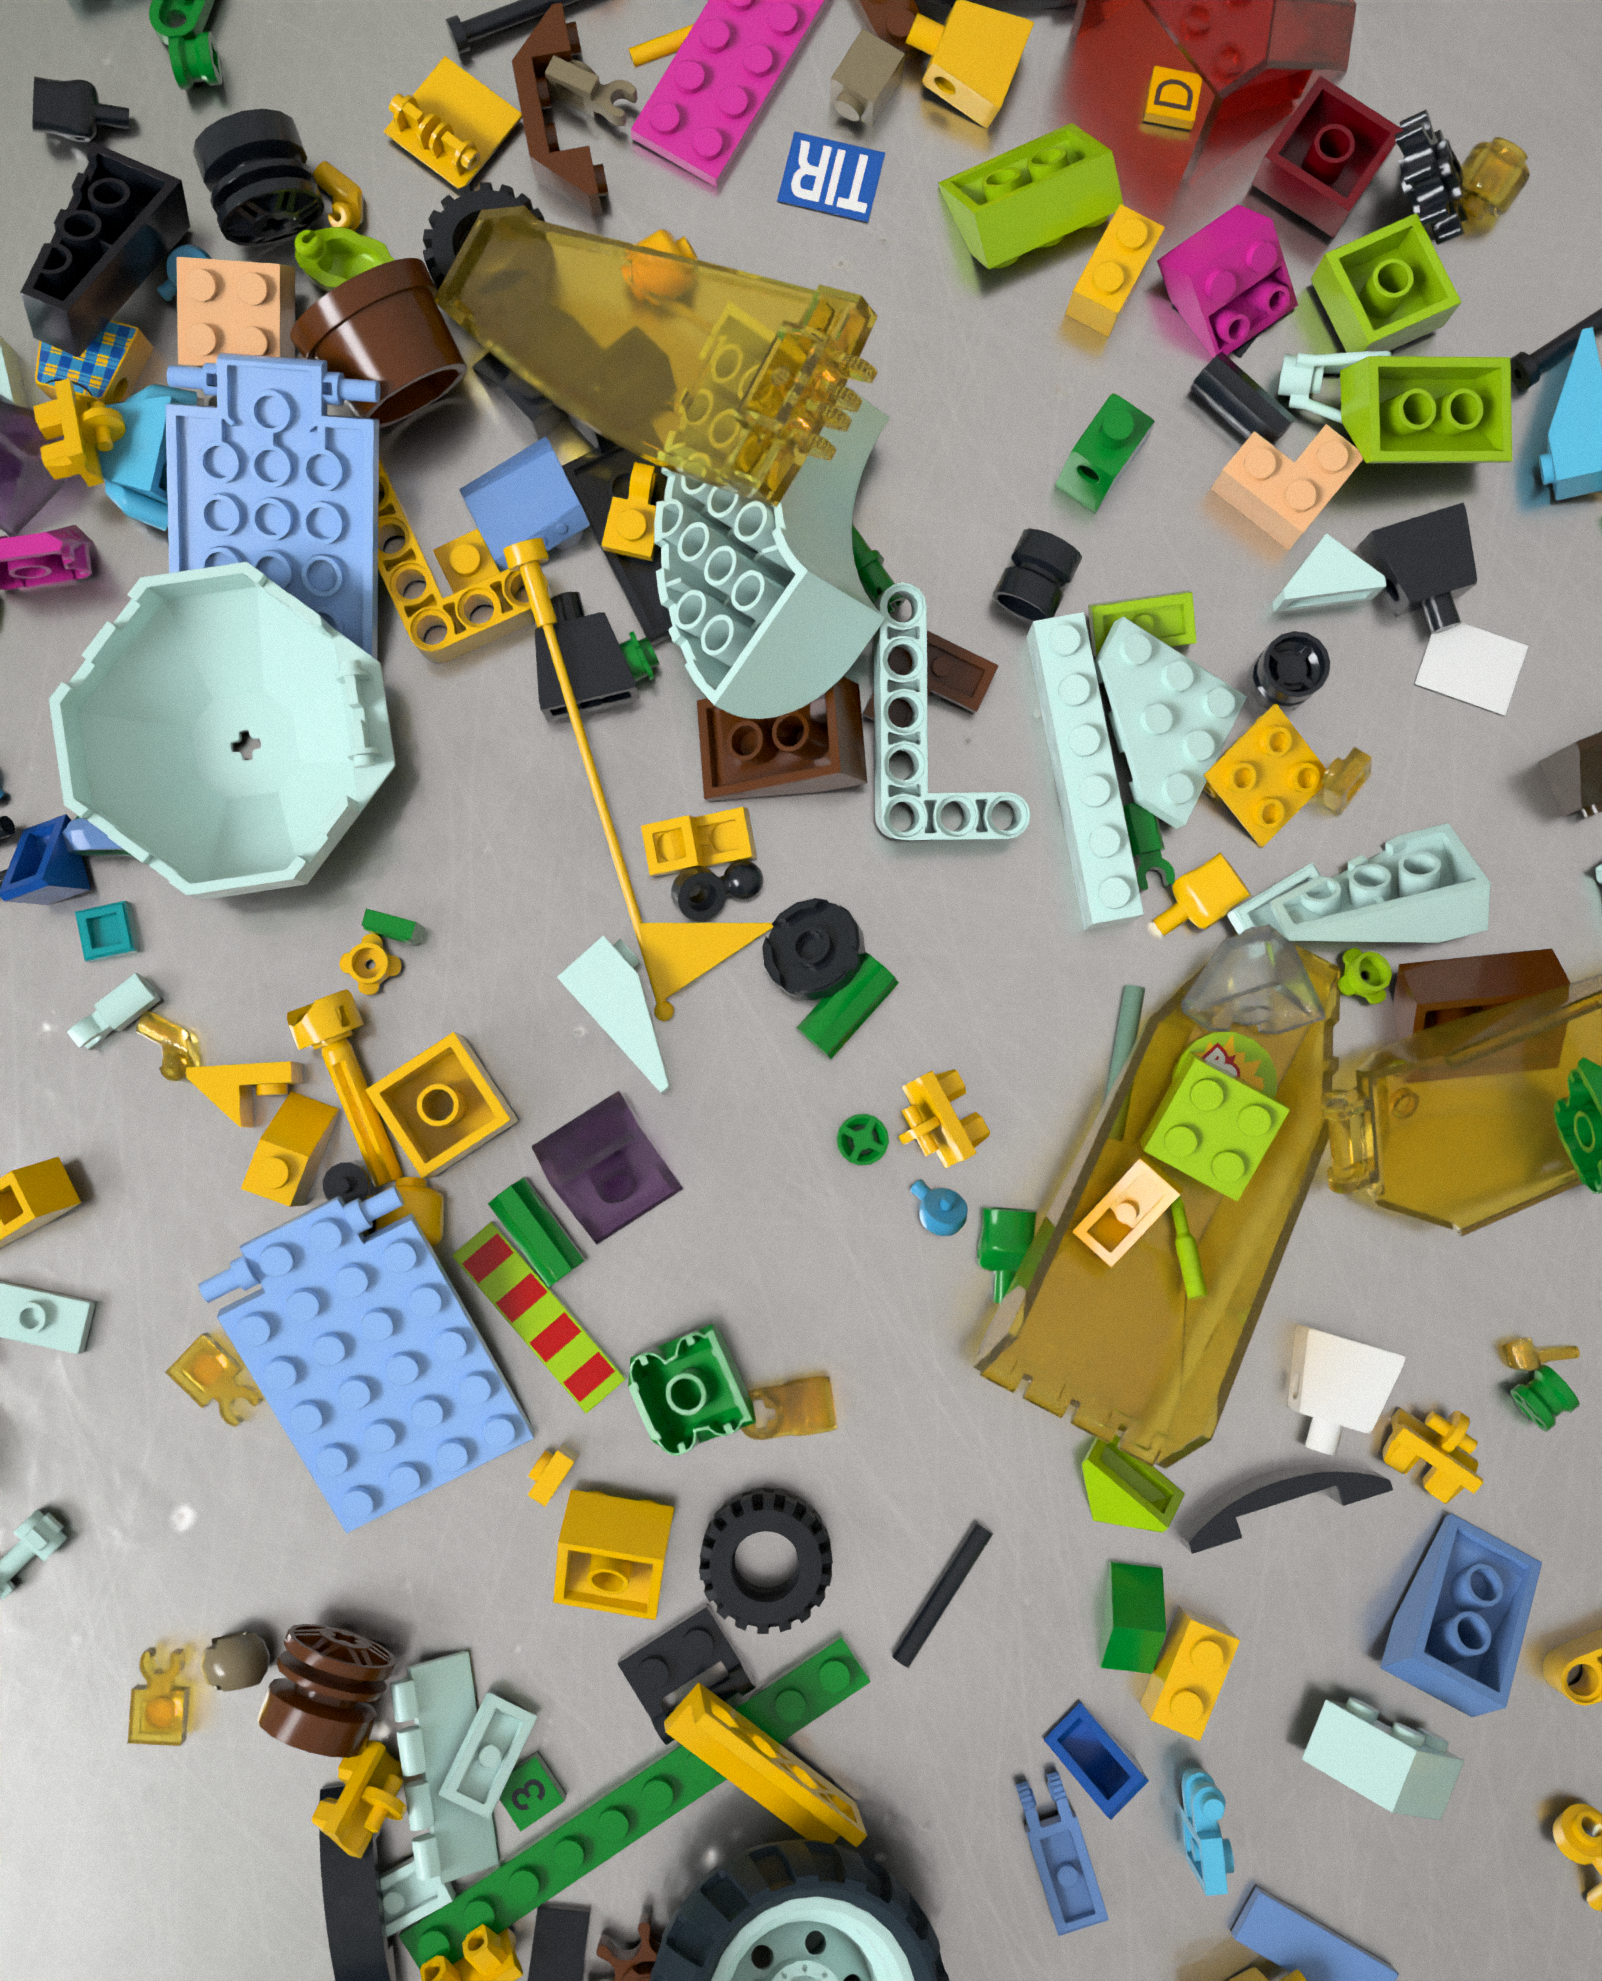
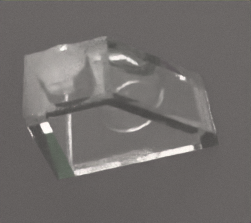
M1270 924L1247 928L1242 934L1223 940L1181 1002L1182 1012L1207 1031L1229 1032L1231 1028L1230 1023H1239L1243 1025H1257L1258 1033L1281 1034L1326 1019L1324 1008L1294 944L1288 941Z

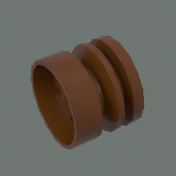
M315 1624L293 1625L288 1630L284 1640L287 1651H284L278 1657L276 1663L279 1672L286 1677L274 1679L269 1684L257 1717L259 1726L277 1740L309 1753L340 1758L362 1755L367 1747L377 1718V1713L369 1702L379 1701L385 1695L387 1685L384 1680L391 1676L396 1664L393 1654L381 1645L346 1630Z

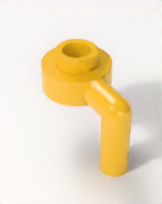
M1586 1804L1571 1805L1554 1821V1840L1560 1851L1567 1858L1578 1864H1593L1602 1876V1813ZM1582 1824L1589 1829L1593 1837L1585 1833ZM1602 1881L1587 1893L1588 1904L1597 1911H1602Z

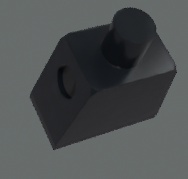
M1464 502L1373 530L1358 545L1366 563L1385 576L1386 587L1382 592L1396 615H1403L1423 608L1431 634L1440 633L1461 624L1453 599L1464 595L1477 584L1474 554Z
M565 592L552 597L550 600L557 619V623L553 624L579 712L640 698L633 675L606 614L599 612L585 616L579 592ZM536 628L535 646L540 709L546 720L569 715L544 630L543 628Z

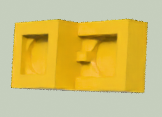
M745 807L698 817L687 815L641 825L650 876L680 873L693 866L711 868L732 864L739 860L757 858L749 810Z

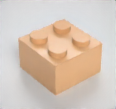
M177 257L178 364L203 366L206 362L217 363V357L220 353L295 358V345L290 340V331L295 324V267L273 263Z

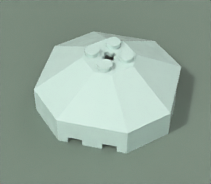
M248 562L140 577L127 594L132 598L113 624L109 621L105 623L81 655L86 660L68 684L61 682L49 698L64 806L79 817L88 820L107 834L109 839L140 862L149 865L187 896L206 900L308 884L396 766L381 663L332 628L319 614L292 594L286 592ZM249 732L252 739L260 740L261 748L253 750V759L245 760L242 753L234 752L233 744L241 742V733Z

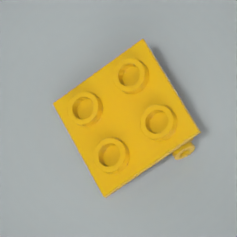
M444 56L412 96L407 95L404 97L399 93L393 97L389 104V111L394 114L393 120L383 132L459 189L467 186L522 119V113Z
M1274 704L1263 716H1259L1256 719V723L1242 737H1239L1235 744L1228 748L1224 755L1203 775L1207 780L1203 790L1213 798L1219 795L1259 847L1263 848L1332 776L1280 707Z

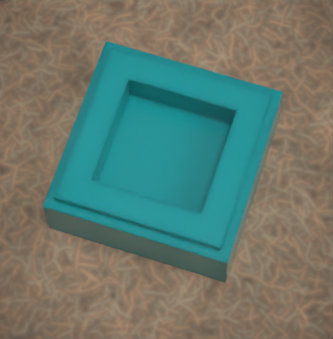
M121 901L75 911L85 962L93 963L140 952L130 902Z

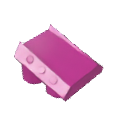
M77 525L15 537L0 536V590H24L76 582V580L89 577L92 574L89 551L93 541Z

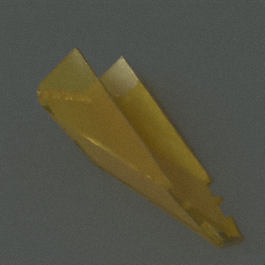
M1236 933L1170 1000L1146 1021L988 1327L976 1355H978V1358L973 1367L980 1371L979 1376L1011 1393L1015 1392L1021 1379L1027 1381L1028 1384L1022 1399L1060 1419L1065 1414L1069 1404L1074 1406L1075 1410L1070 1419V1424L1107 1444L1112 1441L1117 1429L1123 1433L1117 1449L1151 1467L1156 1463V1465L1167 1469L1212 1440L1338 1117V1108L1332 1106V1076L1339 1070V1058L1333 1056V1027L1340 1021V989L1338 987L1340 967L1286 939L1263 953L1252 957L1242 939ZM1213 1032H1236L1253 1038L1268 1052L1277 1073V1093L1275 1097L1283 1101L1290 1109L1238 1202L1146 1153L1140 1144L1142 1135L1172 1084V1073L1180 1055L1192 1041ZM1143 1154L1149 1157L1184 1189L1180 1197L1185 1204L1184 1209L1189 1231L1196 1239L1209 1295L1207 1297L1196 1300H1188L1175 1245L1177 1232L1170 1206L1112 1268L1072 1232Z

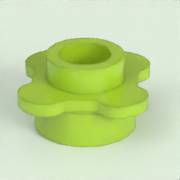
M1358 948L1347 950L1342 957L1345 963L1344 975L1338 980L1340 991L1346 996L1356 994L1365 997L1373 1005L1384 1001L1386 998L1384 988L1389 985L1392 978V971L1388 961L1376 952L1368 951L1362 953ZM1361 972L1366 975L1367 980L1362 979Z

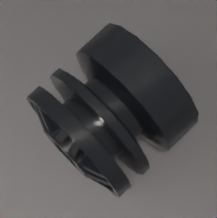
M269 109L240 111L223 117L206 127L195 140L193 153L203 182L209 192H212L210 202L217 214V222L226 240L242 246L257 247L276 244L296 237L303 230L311 228L321 218L325 205L316 186L310 166L306 165L308 157L292 117L281 111Z

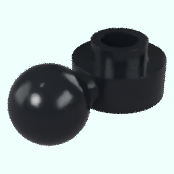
M739 860L732 863L725 870L724 876L720 877L706 867L693 866L685 869L676 877L671 888V898L675 907L687 918L694 921H704L714 917L722 909L728 895L740 901L756 897L763 887L764 878L760 868L748 860ZM696 884H701L699 893L689 897L691 888Z

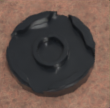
M818 898L797 902L781 912L772 923L774 928L771 930L769 938L765 937L762 947L764 966L775 984L791 996L807 1000L832 996L849 985L860 970L865 953L863 931L849 910L841 905L838 906L837 904L829 903L828 900Z

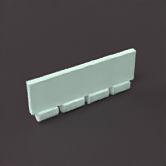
M468 1651L457 1652L407 1667L408 1678L405 1677L390 1682L395 1722H405L414 1719L415 1726L402 1728L396 1732L402 1775L414 1776L422 1774V1779L404 1785L410 1830L419 1831L427 1828L430 1830V1834L426 1833L412 1839L416 1875L418 1880L436 1877L439 1884H444L499 1864L492 1815L490 1819H487L438 1795L477 1714Z

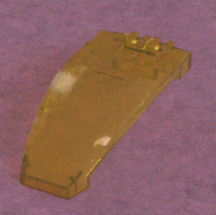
M526 206L481 210L433 299L455 322L512 372L556 406L598 434L626 450L675 473L776 508L808 455L831 461L837 449L824 437L819 436L823 426L847 432L852 420L842 410L855 413L862 403L861 398L854 391L845 387L848 379L870 384L873 383L878 372L868 361L859 358L878 317L862 295L821 284L818 285L816 290L721 265L540 221Z

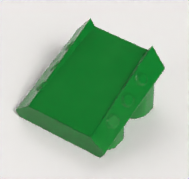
M1582 1057L1578 1061L1577 1067L1571 1069L1567 1077L1569 1097L1557 1099L1554 1105V1119L1559 1131V1138L1582 1184L1586 1185L1593 1194L1602 1193V1067Z
M714 1324L630 1357L628 1388L651 1441L659 1445L666 1453L679 1456L691 1451L700 1443L719 1436L725 1437L737 1432L740 1428L756 1423L751 1398L727 1343Z

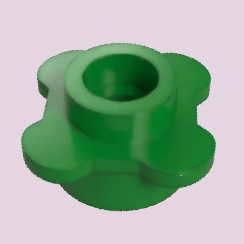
M634 631L630 632V639L620 643L619 646L635 682L649 676L650 680L655 679L651 669L660 665L648 637L637 640Z

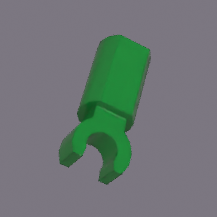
M1136 803L1123 806L1132 857L1137 858L1138 862L1135 872L1139 892L1148 890L1146 874L1148 870L1153 869L1161 873L1165 887L1171 886L1175 881V872L1172 865L1162 858L1161 851L1165 850L1157 816Z

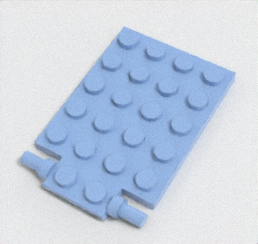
M220 353L217 357V363L206 362L203 368L169 365L167 369V383L169 387L203 389L205 395L217 396V406L165 404L169 573L248 562L286 592L292 594L319 614L332 628L377 660L379 419L327 415V404L343 405L344 400L378 403L381 394L379 381L347 379L343 373L327 372L326 360Z
M396 1186L363 1202L357 1198L345 1204L342 1197L337 1196L241 1244L240 1250L243 1256L231 1261V1268L198 1285L202 1297L209 1303L239 1287L245 1291L259 1283L261 1284V1289L219 1309L217 1319L346 1534L534 1439L533 1427L413 1213L365 1237L363 1236V1231L373 1227V1220L404 1205L403 1198Z

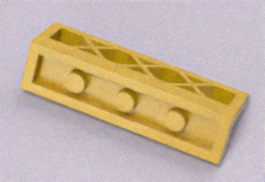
M697 1683L664 1721L665 1732L807 1840L833 1844L839 1836H842L857 1848L866 1838L867 1834L854 1800L701 1683Z

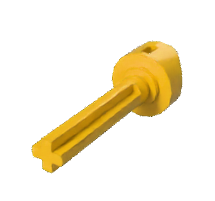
M345 989L317 999L312 1004L287 1012V1022L298 1050L313 1046L314 1050L321 1048L323 1060L374 1186L378 1187L403 1176L378 1111L365 1092L368 1088L352 1045L346 1039L353 1035L351 1030L364 1025L352 994Z

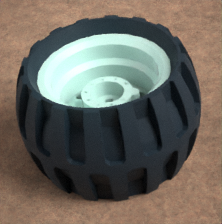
M803 1839L785 1840L754 1846L742 1851L741 1854L724 1864L713 1868L695 1884L696 1887L670 1918L663 1932V1938L650 1981H843L847 1976L854 1974L858 1976L859 1981H949L940 1954V1943L931 1923L912 1895L892 1874L871 1859L851 1849L828 1842ZM812 1931L821 1932L824 1940L809 1953L805 1946L807 1935ZM758 1945L769 1947L771 1963L766 1968H758L752 1962V1951Z

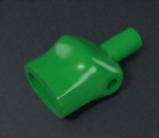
M983 1207L982 1231L977 1247V1263L982 1269L995 1272L994 1303L1013 1304L1015 1274L1031 1271L1036 1265V1210Z

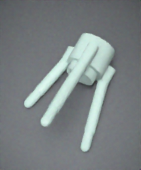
M1363 351L1318 355L1298 353V355L1284 354L1278 395L1290 396L1289 408L1306 409L1342 424L1340 410L1310 399L1309 393H1320L1323 374H1340V370L1368 356H1392L1391 352Z

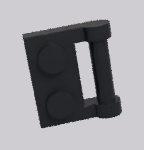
M708 1603L621 1657L617 1663L651 1718L657 1734L666 1745L675 1739L665 1732L664 1721L676 1708L669 1711L662 1698L710 1667L722 1661L728 1672L726 1676L707 1687L724 1702L737 1693L744 1696L757 1687L749 1669Z

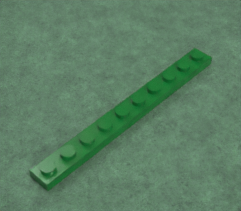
M840 1633L733 1705L732 1708L780 1744L871 1682L870 1676L842 1633ZM678 1742L504 1859L498 1865L455 1892L456 1896L451 1903L403 1928L399 1938L419 1970L424 1963L436 1955L445 1956L453 1965L464 1957L462 1943L468 1933L483 1924L496 1934H499L727 1780V1778Z

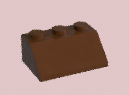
M1553 949L1399 964L1393 1006L1404 1080L1412 1081L1557 1066L1574 988Z

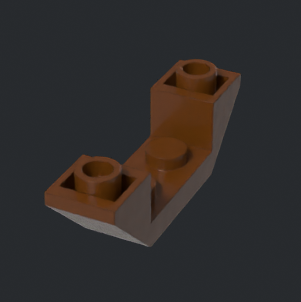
M556 3L550 6L512 60L529 156L537 181L590 216H603L599 197L609 195L603 163L593 165L589 146L560 151L555 123L545 125L542 109L552 108L545 71L553 55L570 62L573 60L572 55L582 54L576 21L566 23L562 3Z

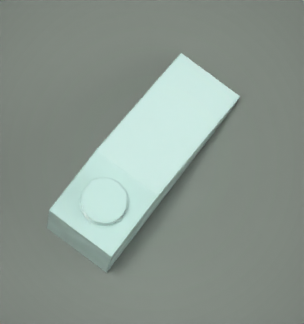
M602 936L559 974L557 978L660 1093L665 1094L672 1087L642 978L633 969L641 961L621 939L612 945Z

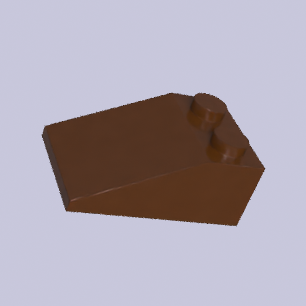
M844 676L827 692L806 706L772 718L750 719L739 717L714 706L708 698L697 700L705 800L713 801L824 792L867 783L859 684Z

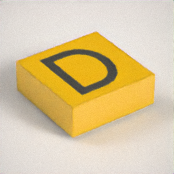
M1154 66L1143 121L1192 130L1203 75Z

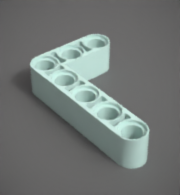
M902 582L892 585L878 596L874 604L886 617L873 635L875 819L877 827L887 837L899 840L1009 839L1019 836L1029 825L1030 810L1026 801L1015 793H928L927 605L924 595L913 584ZM900 595L908 599L911 604L912 613L907 622H897L889 615L887 604L891 596ZM893 647L904 648L911 655L912 667L908 674L898 675L890 669L887 659ZM897 698L908 702L913 712L912 720L904 728L894 725L888 715L891 702ZM897 750L909 754L913 762L912 772L904 780L895 778L888 766L890 757ZM954 801L962 808L964 817L961 825L957 829L950 831L942 824L940 815L944 805ZM1000 801L1010 804L1014 813L1012 823L1003 830L994 825L991 817L993 808ZM904 802L910 806L914 817L910 827L899 832L890 824L889 813L895 804Z

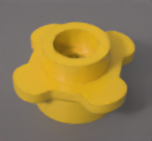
M376 934L365 935L362 938L361 944L356 945L349 953L343 954L339 962L340 969L344 973L350 974L358 982L359 991L365 995L376 994L380 989V984L389 976H397L402 968L401 960L386 951L383 947L382 938ZM368 960H374L375 967L373 969L366 967Z

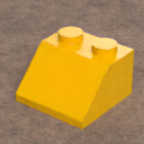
M571 1489L558 1540L553 1603L656 1620L671 1536L674 1507L661 1505L652 1500L637 1501L608 1496L599 1491L584 1492Z

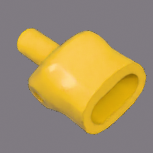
M1219 852L1203 865L1187 872L1174 881L1172 891L1177 903L1158 915L1153 921L1164 936L1188 919L1198 928L1208 929L1225 917L1231 909L1252 895L1230 862Z

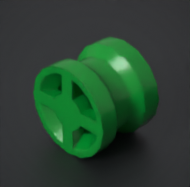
M211 31L198 33L197 37L191 40H186L181 35L169 37L168 50L175 80L181 90L193 88L196 82L205 81L210 86L222 84L221 61Z
M857 1114L846 1119L839 1127L836 1137L837 1148L842 1157L848 1162L860 1166L871 1165L880 1160L889 1144L888 1131L883 1122L875 1116L868 1114Z
M1544 1364L1535 1370L1532 1381L1528 1384H1518L1511 1390V1395L1521 1410L1537 1427L1545 1432H1548L1555 1426L1556 1417L1562 1412L1571 1413L1580 1405L1578 1398L1568 1384L1553 1369Z

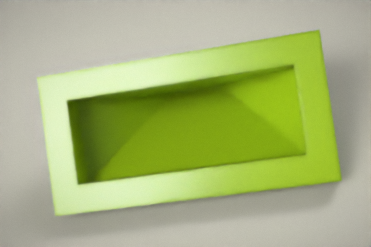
M1104 1426L1099 1431L1082 1462L1093 1521L1161 1533L1169 1528L1185 1493L1107 1426Z

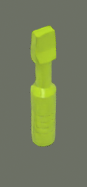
M1179 1196L1170 1205L1177 1232L1175 1245L1188 1300H1196L1209 1295L1196 1239L1189 1231L1184 1209L1185 1204Z

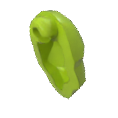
M330 227L316 231L303 230L296 236L294 241L296 248L295 258L303 273L310 281L326 292H330L347 280L371 268L395 260L390 256L386 244L343 227Z

